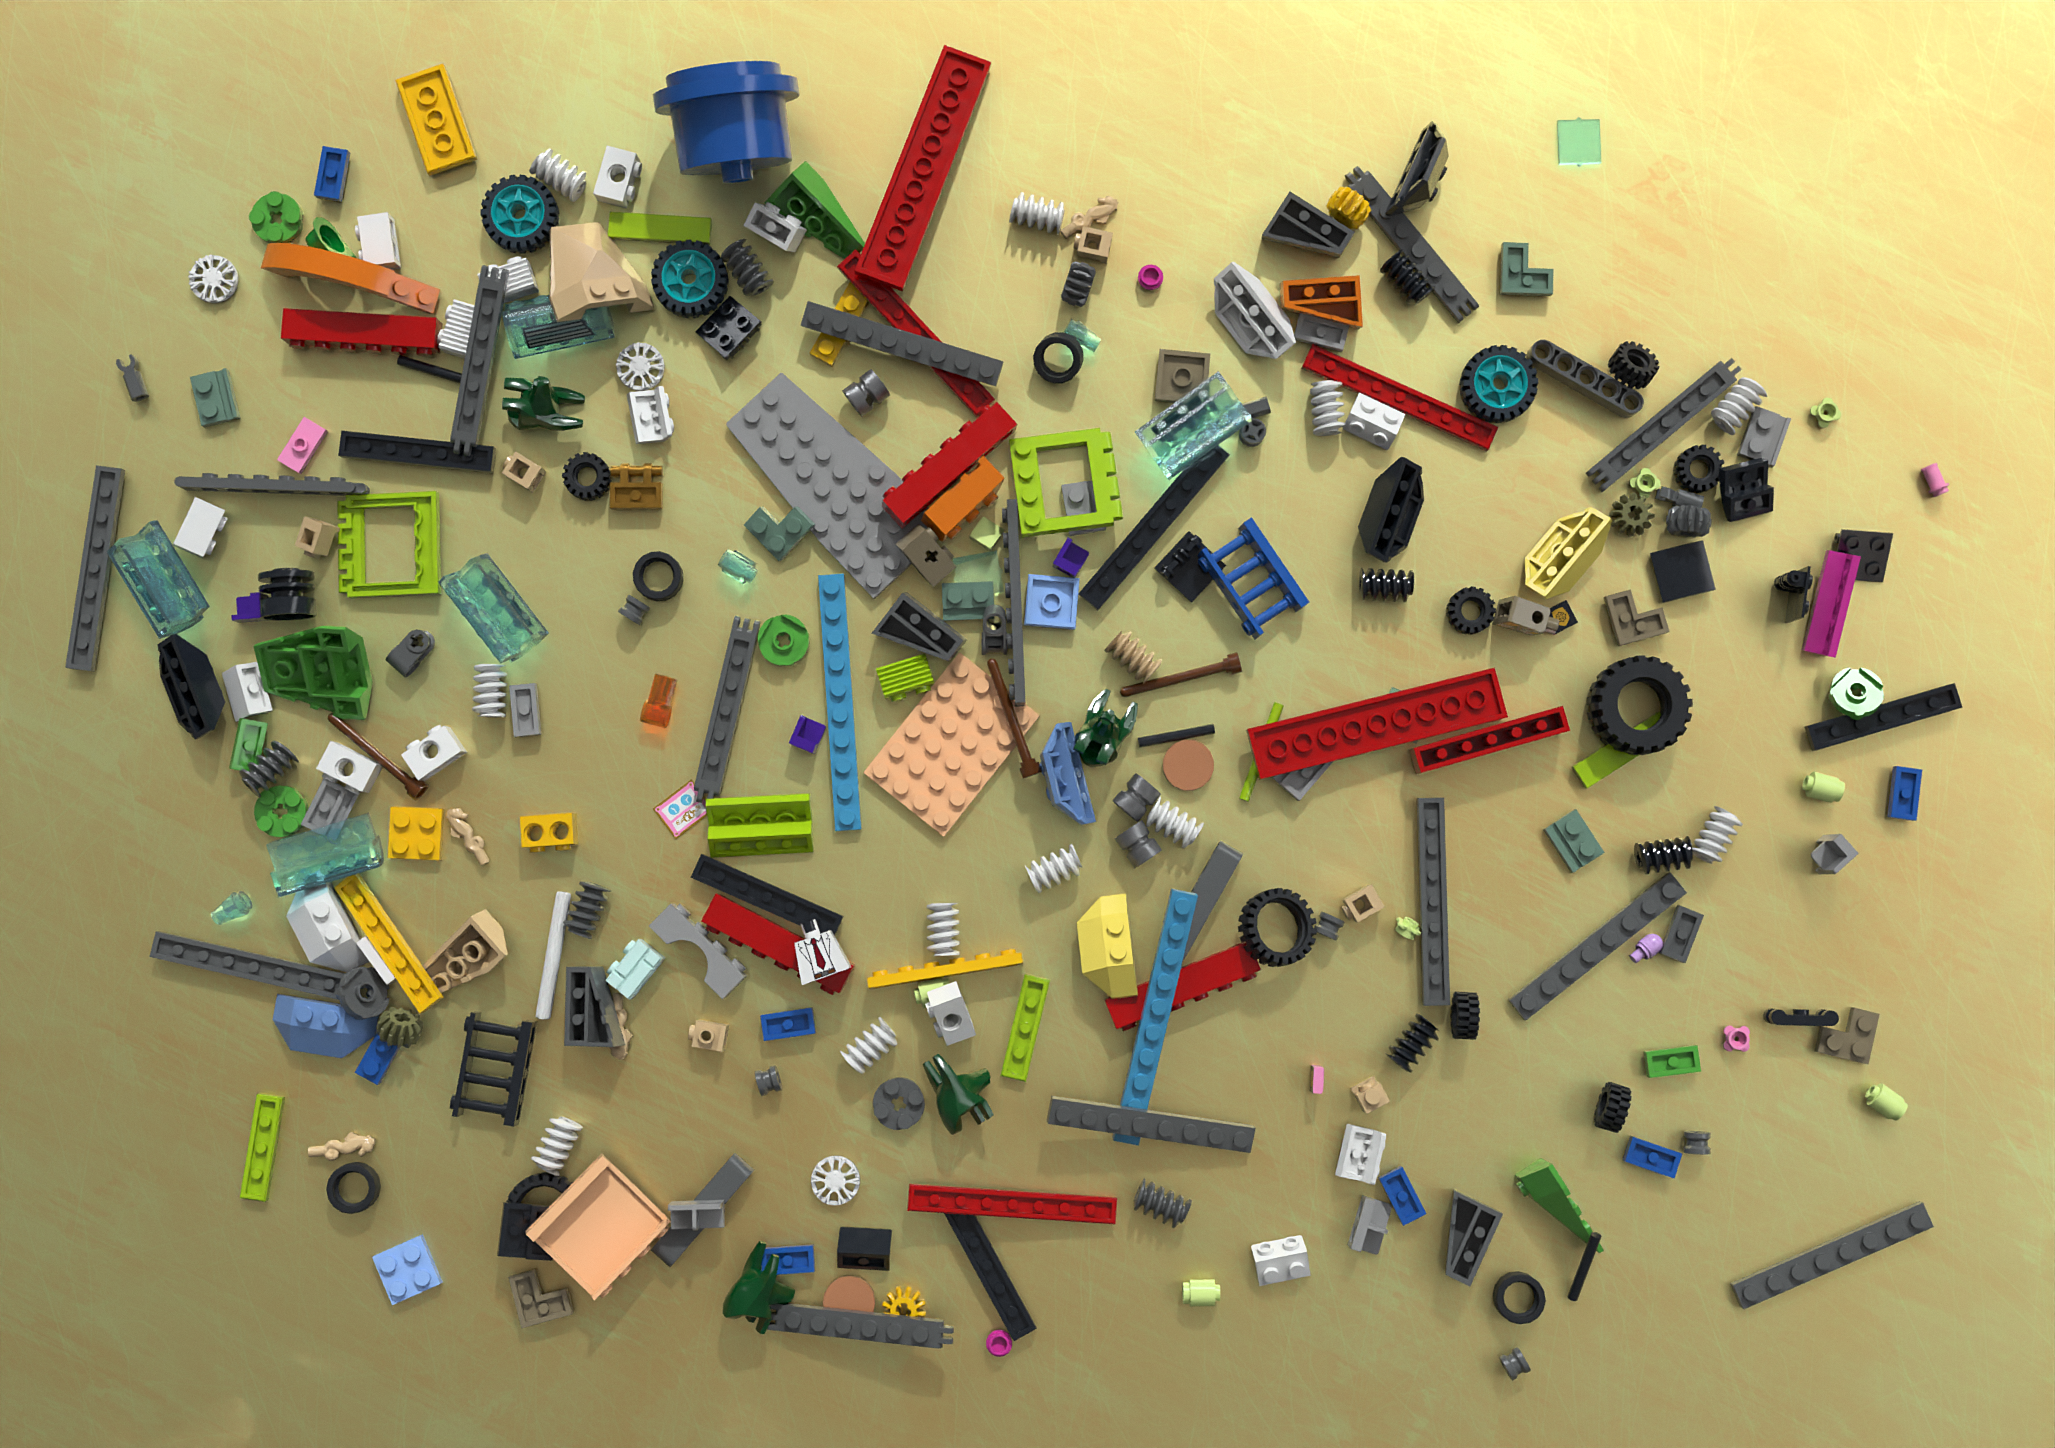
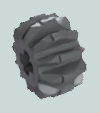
M1076 261L1071 264L1061 294L1062 301L1068 302V304L1082 307L1085 305L1096 273L1094 267Z
M1674 506L1668 510V516L1666 517L1667 530L1670 534L1677 535L1678 537H1703L1709 533L1712 521L1710 519L1711 513L1708 509L1701 508L1700 506Z

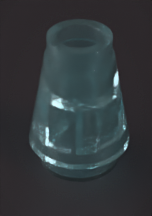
M1071 319L1064 330V333L1072 335L1082 348L1095 352L1101 341V338L1097 337L1095 333L1079 320L1076 322Z
M243 891L233 892L211 912V917L216 924L221 925L247 915L252 908V902Z

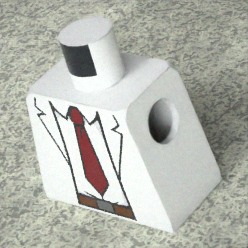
M815 919L801 924L805 939L796 942L795 949L802 985L851 968L846 955L831 930L820 934Z

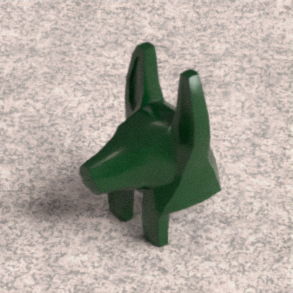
M538 376L533 382L524 378H505L504 389L521 392V398H503L502 410H507L508 420L515 428L523 430L541 427L549 430L565 431L583 427L582 419L559 414V404H582L585 402L583 394L568 388L552 387L549 379Z
M1108 689L1103 690L1092 701L1087 710L1085 723L1075 735L1076 744L1073 750L1078 752L1083 763L1090 767L1103 766L1113 762L1118 756L1123 740L1132 732L1136 722L1138 704L1132 702L1121 719L1117 718L1111 709L1104 711L1111 693Z
M939 1054L932 1057L939 1073L930 1061L923 1063L927 1077L936 1093L939 1115L951 1135L962 1130L961 1116L967 1112L971 1113L978 1125L994 1115L987 1101L979 1095L990 1084L991 1076L986 1068L969 1074L956 1075L950 1065Z
M759 1241L751 1252L744 1266L742 1276L731 1287L723 1303V1315L726 1318L737 1319L745 1316L748 1322L754 1323L756 1318H759L756 1326V1331L759 1334H765L772 1317L771 1305L787 1304L792 1301L795 1294V1289L776 1280L779 1265L778 1255L772 1254L764 1270H761L766 1248L764 1241Z

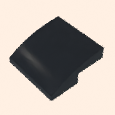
M1758 458L1719 468L1720 493L1727 521L1733 522L1773 511L1774 487L1768 485L1767 459Z
M1703 540L1650 553L1663 603L1716 590Z
M503 1202L497 1256L553 1261V1258L526 1235V1230L550 1206Z

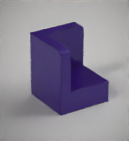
M1068 537L1054 560L1052 567L1071 578H1076L1089 556V552L1074 544L1073 540Z
M255 592L250 593V596L237 597V615H231L232 621L237 623L270 621L260 618L259 601L269 598L268 595Z
M800 715L789 744L815 754L826 726Z

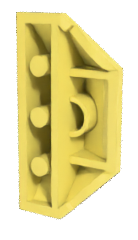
M1592 507L1558 519L1525 557L1526 587L1545 599L1569 592L1602 553L1612 519Z
M1126 894L1100 897L1077 922L1082 974L1112 999L1138 996Z

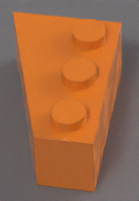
M1360 275L1286 280L1279 284L1282 310L1338 322L1355 329L1363 327Z
M984 456L978 460V465L968 475L965 473L957 485L950 491L947 490L924 512L921 521L937 535L941 542H944L948 537L951 540L962 531L960 526L966 521L969 524L972 523L980 515L979 510L984 505L990 507L998 499L997 493L1005 478Z

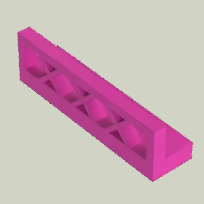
M1826 550L1802 650L1836 658L1861 556Z

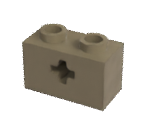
M918 524L895 545L922 577L934 587L956 568V565L951 561L954 556L945 546L940 547L936 543V540L939 538L929 527L924 529ZM928 550L931 554L929 557H927V555L925 554V552H927Z

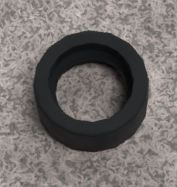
M1054 332L1045 336L1037 345L1033 355L1034 367L1037 373L1044 380L1053 384L1065 383L1071 380L1079 372L1084 361L1083 349L1080 343L1072 335L1064 332ZM1060 343L1066 345L1071 350L1073 363L1067 371L1055 372L1045 364L1044 353L1048 346Z
M661 551L649 552L643 555L636 562L633 570V582L637 590L647 599L656 602L666 601L674 597L681 590L684 581L683 570L679 562L671 555ZM653 562H664L673 571L672 583L663 591L650 590L644 583V571Z
M353 1162L339 1167L332 1173L328 1179L326 1191L328 1200L334 1208L342 1213L354 1214L366 1210L375 1203L379 1197L381 1184L378 1174L372 1167L366 1163ZM348 1173H360L368 1181V1194L361 1202L349 1203L339 1193V1182Z
M1520 1271L1509 1272L1500 1277L1493 1290V1302L1496 1309L1504 1318L1512 1323H1531L1544 1310L1546 1302L1544 1289L1537 1280L1527 1273ZM1513 1283H1526L1534 1292L1533 1305L1524 1313L1512 1312L1504 1303L1505 1290Z

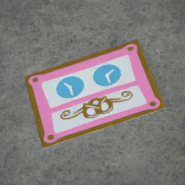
M692 779L653 808L675 839L707 816L706 797L704 796L702 803L696 802L698 791H694L695 783Z

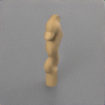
M1111 196L1098 198V203L1103 205L1090 208L1086 215L1079 212L1075 213L1071 218V223L1060 231L1061 234L1067 239L1076 231H1082L1083 226L1090 227L1094 220H1096V223L1106 224L1109 215L1114 210H1117L1119 203L1117 199Z
M460 808L449 809L446 818L449 819L451 825V835L457 838H464L466 850L475 855L480 866L489 863L490 861L483 850V839L480 836L473 837V829L462 820L467 819L468 814L463 813Z
M612 993L625 1045L609 1048L613 1057L623 1060L628 1054V1044L633 1035L628 1029L623 1027L627 1020L626 1011L623 1009V994Z
M350 1132L344 1138L345 1142L343 1143L338 1140H330L324 1146L309 1147L308 1156H324L325 1159L333 1161L338 1158L339 1152L351 1154L359 1150L358 1155L362 1157L366 1152L370 1153L373 1150L376 1139L370 1135L367 1137L359 1136Z

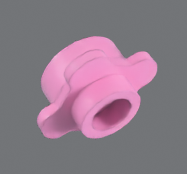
M1726 1026L1723 1032L1726 1035V1042L1723 1044L1725 1050L1732 1051L1737 1049L1746 1052L1749 1049L1750 1030L1746 1026H1741L1740 1028ZM1736 1036L1739 1037L1738 1041H1735L1734 1039Z

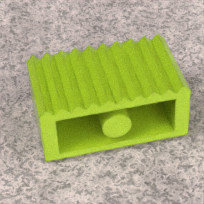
M925 653L876 668L886 700L891 698L892 702L907 698L906 693L916 691V695L931 691L930 686L935 684Z

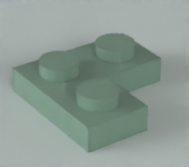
M1503 242L1501 244L1500 295L1552 296L1554 269L1528 268L1529 243Z
M762 506L747 520L744 526L778 561H782L815 526V523L798 506L794 507L780 523Z

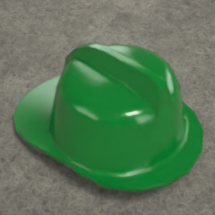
M322 217L314 219V228L305 238L309 247L356 258L355 254L328 220Z

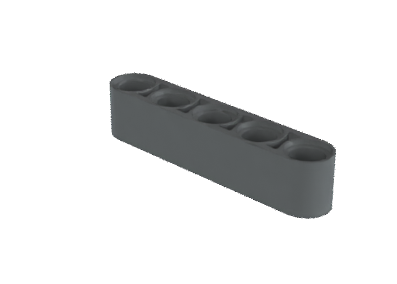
M1548 340L1536 341L1527 351V360L1530 359L1533 362L1532 366L1620 417L1630 418L1643 407L1644 399L1639 392L1628 388L1627 385H1622L1620 381ZM1535 349H1542L1546 354L1545 359L1538 358L1535 354ZM1557 362H1565L1568 370L1561 371L1557 366ZM1580 374H1586L1590 379V383H1582ZM1602 386H1606L1611 389V397H1607L1603 394ZM1625 399H1629L1633 402V410H1630L1625 407Z
M1223 841L1218 843L1191 893H1196L1198 898L1183 960L1242 858V852Z
M734 1153L694 1200H724L725 1205L752 1174L754 1169L739 1155ZM670 1227L653 1246L651 1251L666 1265L671 1267L704 1228L693 1231V1229H671Z

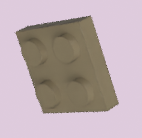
M1160 349L1155 401L1182 404L1206 386L1208 387L1210 353Z

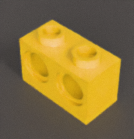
M577 813L520 816L522 848H529L530 853L545 852V847L555 846V851L571 850V845L578 844ZM561 825H565L568 829V835L564 839H560L557 836V829ZM535 827H539L542 830V837L538 841H534L531 837V831Z

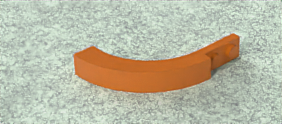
M267 244L261 269L284 277L302 276L342 284L428 314L434 313L440 292L438 288L394 273V270L347 255L297 244Z

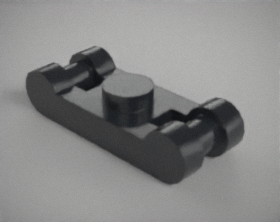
M1769 1008L1763 1014V1018L1767 1023L1775 1025L1834 1026L1839 1021V1016L1835 1011L1825 1009L1818 1010L1816 1014H1809V1009H1793V1014H1786L1783 1010Z

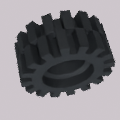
M1626 341L1619 345L1609 359L1608 367L1611 368L1609 370L1610 373L1615 374L1614 378L1616 380H1622V385L1627 383L1628 388L1635 386L1636 389H1640L1641 387L1645 388L1650 383L1660 366H1658L1659 361L1654 360L1656 358L1655 354L1649 353L1650 349H1643V345L1640 343L1636 346L1633 341L1630 344Z
M1703 444L1700 446L1695 445L1677 457L1678 460L1674 464L1676 469L1673 472L1674 475L1677 474L1678 476L1675 479L1676 482L1680 481L1682 483L1680 486L1682 489L1688 488V492L1696 491V493H1702L1718 484L1719 468H1722L1724 460L1719 459L1721 455L1719 452H1713L1715 448H1706V445ZM1702 460L1707 464L1708 473L1705 478H1696L1691 474L1690 465L1692 461Z
M583 452L582 455L577 453L575 458L572 459L570 457L568 459V465L565 464L563 467L565 473H562V478H564L563 483L571 494L584 501L587 499L593 501L596 497L601 498L604 491L607 493L609 490L607 488L608 484L612 481L610 479L611 473L608 465L600 457L593 453ZM585 467L593 468L596 471V480L590 486H583L578 482V473Z
M1473 586L1470 588L1466 587L1450 598V602L1446 607L1448 609L1446 615L1450 619V625L1453 624L1456 631L1460 630L1462 634H1476L1490 626V623L1495 618L1493 615L1496 613V608L1493 607L1495 604L1494 599L1491 600V595L1483 592L1484 589H1476ZM1474 601L1479 605L1480 615L1476 620H1468L1462 615L1461 608L1465 602Z
M1455 992L1453 994L1450 1019L1451 1033L1454 1039L1476 1040V1036H1478L1480 1003L1479 997L1475 992Z
M1612 1082L1605 1084V1087L1602 1088V1094L1598 1097L1599 1102L1596 1104L1597 1109L1594 1113L1596 1115L1594 1118V1125L1596 1127L1618 1133L1622 1129V1125L1625 1124V1117L1628 1116L1627 1111L1631 1105L1629 1103L1632 1097L1630 1096V1088Z

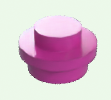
M1146 265L1139 271L1138 282L1146 290H1155L1163 282V273L1156 265Z
M994 1330L987 1337L986 1347L996 1357L1005 1356L1012 1348V1338L1004 1330Z

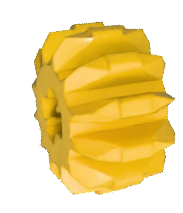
M1339 187L1331 195L1326 205L1329 210L1328 213L1336 221L1349 229H1358L1363 225L1371 212L1369 203L1364 200L1363 195H1359L1356 190L1353 191L1349 187Z
M898 1286L896 1287L897 1296L890 1291L887 1293L890 1301H883L882 1306L889 1310L883 1313L925 1317L926 1311L920 1308L926 1305V1301H916L921 1293L916 1291L913 1296L910 1295L911 1286H907L905 1293ZM902 1303L908 1304L907 1309L911 1310V1312L907 1310L906 1314H902L901 1309L897 1306L901 1307Z

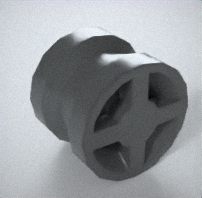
M1255 418L1246 420L1239 430L1240 441L1247 447L1258 446L1266 435L1264 423Z
M628 595L626 598L627 603L624 607H620L618 612L640 625L642 623V616L644 613L649 612L650 607Z
M1321 911L1319 915L1320 922L1314 928H1317V933L1337 941L1339 937L1338 930L1344 926L1345 922Z
M775 1065L766 1071H755V1078L761 1096L767 1095L772 1090L782 1091L780 1075Z
M1684 1131V1137L1687 1139L1684 1153L1711 1154V1148L1708 1146V1140L1711 1138L1710 1132Z
M1518 1347L1514 1348L1511 1354H1503L1499 1357L1512 1381L1517 1379L1518 1374L1531 1371Z

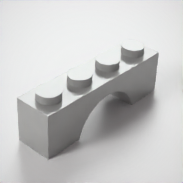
M671 903L649 927L666 944L686 940L698 945L705 953L708 962V970L704 982L722 999L726 998L747 977L743 972L746 968L736 958L731 960L725 954L728 950L718 940L713 942L707 936L709 931L700 922L695 924L689 918L691 913L682 904L677 906L675 903Z

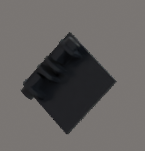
M729 296L695 332L727 361L729 358L733 359L734 355L740 350L738 346L744 347L742 344L744 340L747 343L750 341L747 337L751 338L757 331H760L759 327L762 324L757 317L733 297Z
M1841 529L1840 533H1836L1834 542L1838 543L1837 552L1861 556L1855 580L1883 582L1893 533Z
M1188 531L1154 569L1192 603L1211 583L1213 578L1209 572H1204L1198 563L1199 558L1197 555L1206 546L1202 543L1203 541L1199 536L1193 535ZM1221 560L1217 562L1220 569L1223 570L1226 565Z
M1811 566L1798 571L1792 570L1776 577L1774 580V586L1777 590L1789 592L1785 623L1804 618V615L1809 610L1807 591L1811 588L1813 576L1810 574Z

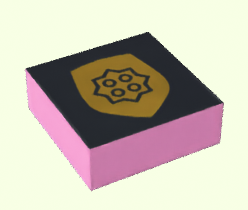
M1567 600L1550 608L1549 617L1559 620V626L1555 634L1578 623Z
M1311 1065L1310 1092L1322 1094L1324 1068L1320 1065Z

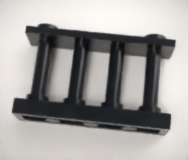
M471 1012L470 1016L466 1017L464 1023V1031L467 1032L456 1094L453 1093L450 1101V1109H453L452 1116L459 1117L463 1115L464 1109L499 1114L502 1118H505L503 1125L514 1127L520 1122L538 1021L524 1020L521 1025L515 1027L480 1021L482 1012ZM478 1031L515 1037V1040H519L517 1051L514 1050L511 1053L475 1047ZM473 1057L511 1063V1066H514L513 1074L507 1079L472 1073ZM473 1083L506 1089V1092H509L508 1102L498 1104L466 1098L468 1085Z

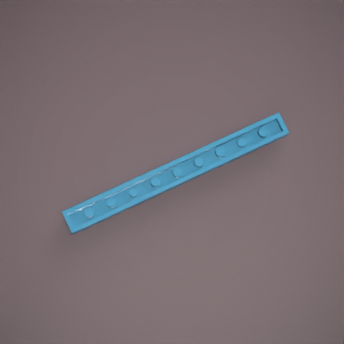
M844 574L818 575L835 831L861 830Z
M1171 888L1120 1106L1148 1109L1198 898L1196 893ZM1113 1133L1112 1138L1113 1141L1139 1146L1141 1137Z

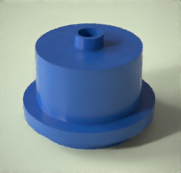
M738 61L688 68L666 76L667 88L653 94L655 112L660 115L671 116L679 169L683 175L722 174L723 183H738L753 180V170L775 167L792 161L786 102L798 98L800 94L797 78L790 75H782L779 63L771 61Z

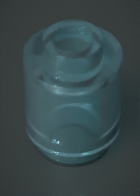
M727 549L718 563V566L722 568V572L742 585L746 581L751 583L758 572L755 569L757 563L737 550Z

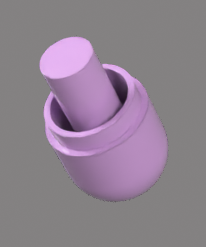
M1657 934L1646 935L1637 942L1636 950L1629 955L1630 959L1637 963L1642 958L1648 960L1662 950L1663 941L1661 937Z

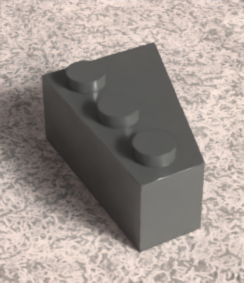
M1289 191L1263 232L1261 239L1340 258L1355 232Z
M908 592L900 595L871 633L947 661L952 660L967 641L964 636Z
M603 966L566 967L564 1046L617 1047L625 1045Z
M1453 1189L1445 1274L1467 1286H1471L1503 1213Z

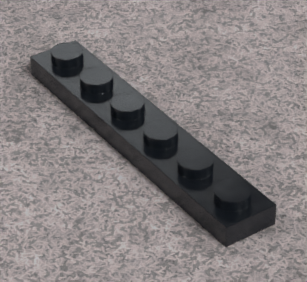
M341 430L338 456L351 459L493 473L496 448L494 446L477 445V447H472L470 456H465V445H462L460 454H454L455 443L447 441Z
M1952 683L1883 703L1876 712L1859 720L1842 715L1805 726L1811 750L1816 751L1963 707L1956 685Z
M704 854L700 855L691 875V878L799 926L815 919L820 934L831 930L835 936L844 917Z
M944 1213L1013 1341L1037 1329L976 1215Z

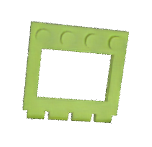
M1100 428L1009 439L1022 538L1114 526V521L1123 519L1121 501L1113 500L1120 498L1118 479L1116 476H1112L1117 473L1114 453H1106L1113 451L1110 432H1101ZM1087 445L1097 512L1046 519L1037 452Z
M439 492L346 495V500L337 501V519L346 520V523L338 524L340 528L338 545H346L347 548L338 549V570H347V574L338 575L339 593H347L349 598L441 594ZM414 507L415 581L366 583L364 509Z

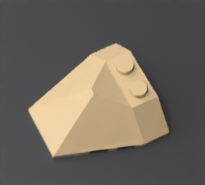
M600 222L551 227V290L549 292V300L557 322L582 319L588 308L626 304L629 313L654 309L646 284L612 238L608 237V233Z

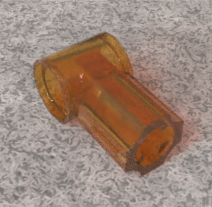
M655 674L649 698L644 702L641 711L640 722L662 728L668 726L672 712V706L670 705L677 679Z

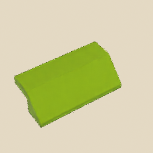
M810 793L706 799V812L709 824L707 840L711 858L814 852Z

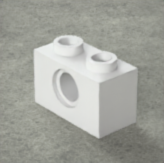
M611 146L606 147L593 192L597 201L627 209L629 201L632 202L634 199L635 187L633 185L635 178H639L642 171V163L636 153ZM617 174H625V178L621 182L613 181Z
M441 725L435 726L427 732L428 737L422 741H413L406 746L407 751L401 754L419 781L428 780L467 753L451 727L445 725L442 727ZM435 744L438 748V754L436 757L430 758L428 756V749L431 745Z
M330 741L316 769L324 772L323 778L334 783L340 780L346 783L345 789L359 795L360 792H370L382 766L378 762L338 742ZM351 762L354 768L353 773L346 776L344 767L347 763Z
M957 981L927 992L930 1001L925 1004L930 1018H936L937 1022L933 1023L938 1038L943 1036L947 1046L976 1035Z

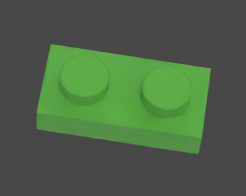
M239 718L229 769H245L249 771L247 766L249 762L257 764L255 756L262 753L268 723Z
M1697 1045L1643 1051L1648 1078L1701 1072Z

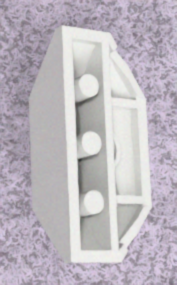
M1231 262L1214 278L1215 314L1245 353L1277 359L1296 343L1290 319L1257 277L1235 262Z
M323 869L300 882L286 917L310 963L348 972L370 961L356 944L361 940V937L332 881L302 889L310 878L317 876V881L326 880L325 874L327 872Z

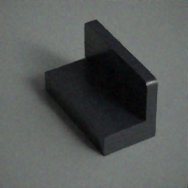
M840 1227L837 1268L890 1271L892 1230Z

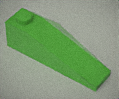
M807 161L793 171L764 202L765 204L769 202L780 208L779 213L786 218L789 214L802 222L800 226L807 230L805 233L807 237H815L823 242L825 248L844 259L855 249L860 253L864 248L865 243L832 191L824 179Z
M1540 1158L1515 1174L1519 1181L1516 1183V1186L1524 1197L1528 1195L1586 1244L1588 1243L1593 1231L1584 1219H1580L1579 1216L1582 1212L1578 1205L1570 1197L1567 1198L1571 1193L1553 1164ZM1600 1243L1596 1250L1598 1253L1604 1251Z

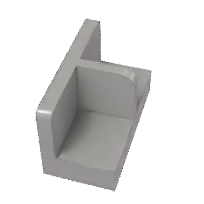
M1842 834L1823 835L1816 841L1819 846L1812 851L1811 858L1819 866L1815 870L1819 875L1836 874L1859 853Z
M1362 1195L1347 1244L1350 1249L1359 1252L1363 1250L1376 1255L1379 1253L1383 1236L1388 1233L1386 1226L1392 1209L1390 1203Z
M724 1200L672 1201L668 1204V1211H671V1229H693V1231H697L699 1228L725 1227Z

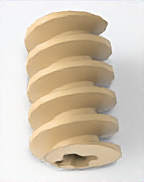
M1131 631L1124 634L1120 632L1104 651L1108 653L1114 650L1112 659L1115 660L1122 657L1120 666L1122 667L1129 663L1127 672L1130 674L1137 671L1135 680L1144 677V684L1161 665L1162 659L1160 658L1153 662L1152 659L1155 654L1153 651L1144 654L1147 645L1138 648L1139 638L1130 641Z

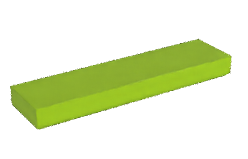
M610 212L608 237L621 240L670 243L680 240L686 242V240L691 239L693 242L697 240L705 245H710L712 219L707 217Z
M1656 712L1633 727V729L1645 730L1652 727L1660 719L1661 713ZM1608 744L1572 766V769L1586 789L1639 755L1619 752Z
M1024 975L1001 1071V1076L1026 1082L1050 982L1048 979Z
M261 1093L256 1095L240 1198L262 1202H266L269 1199L285 1097Z

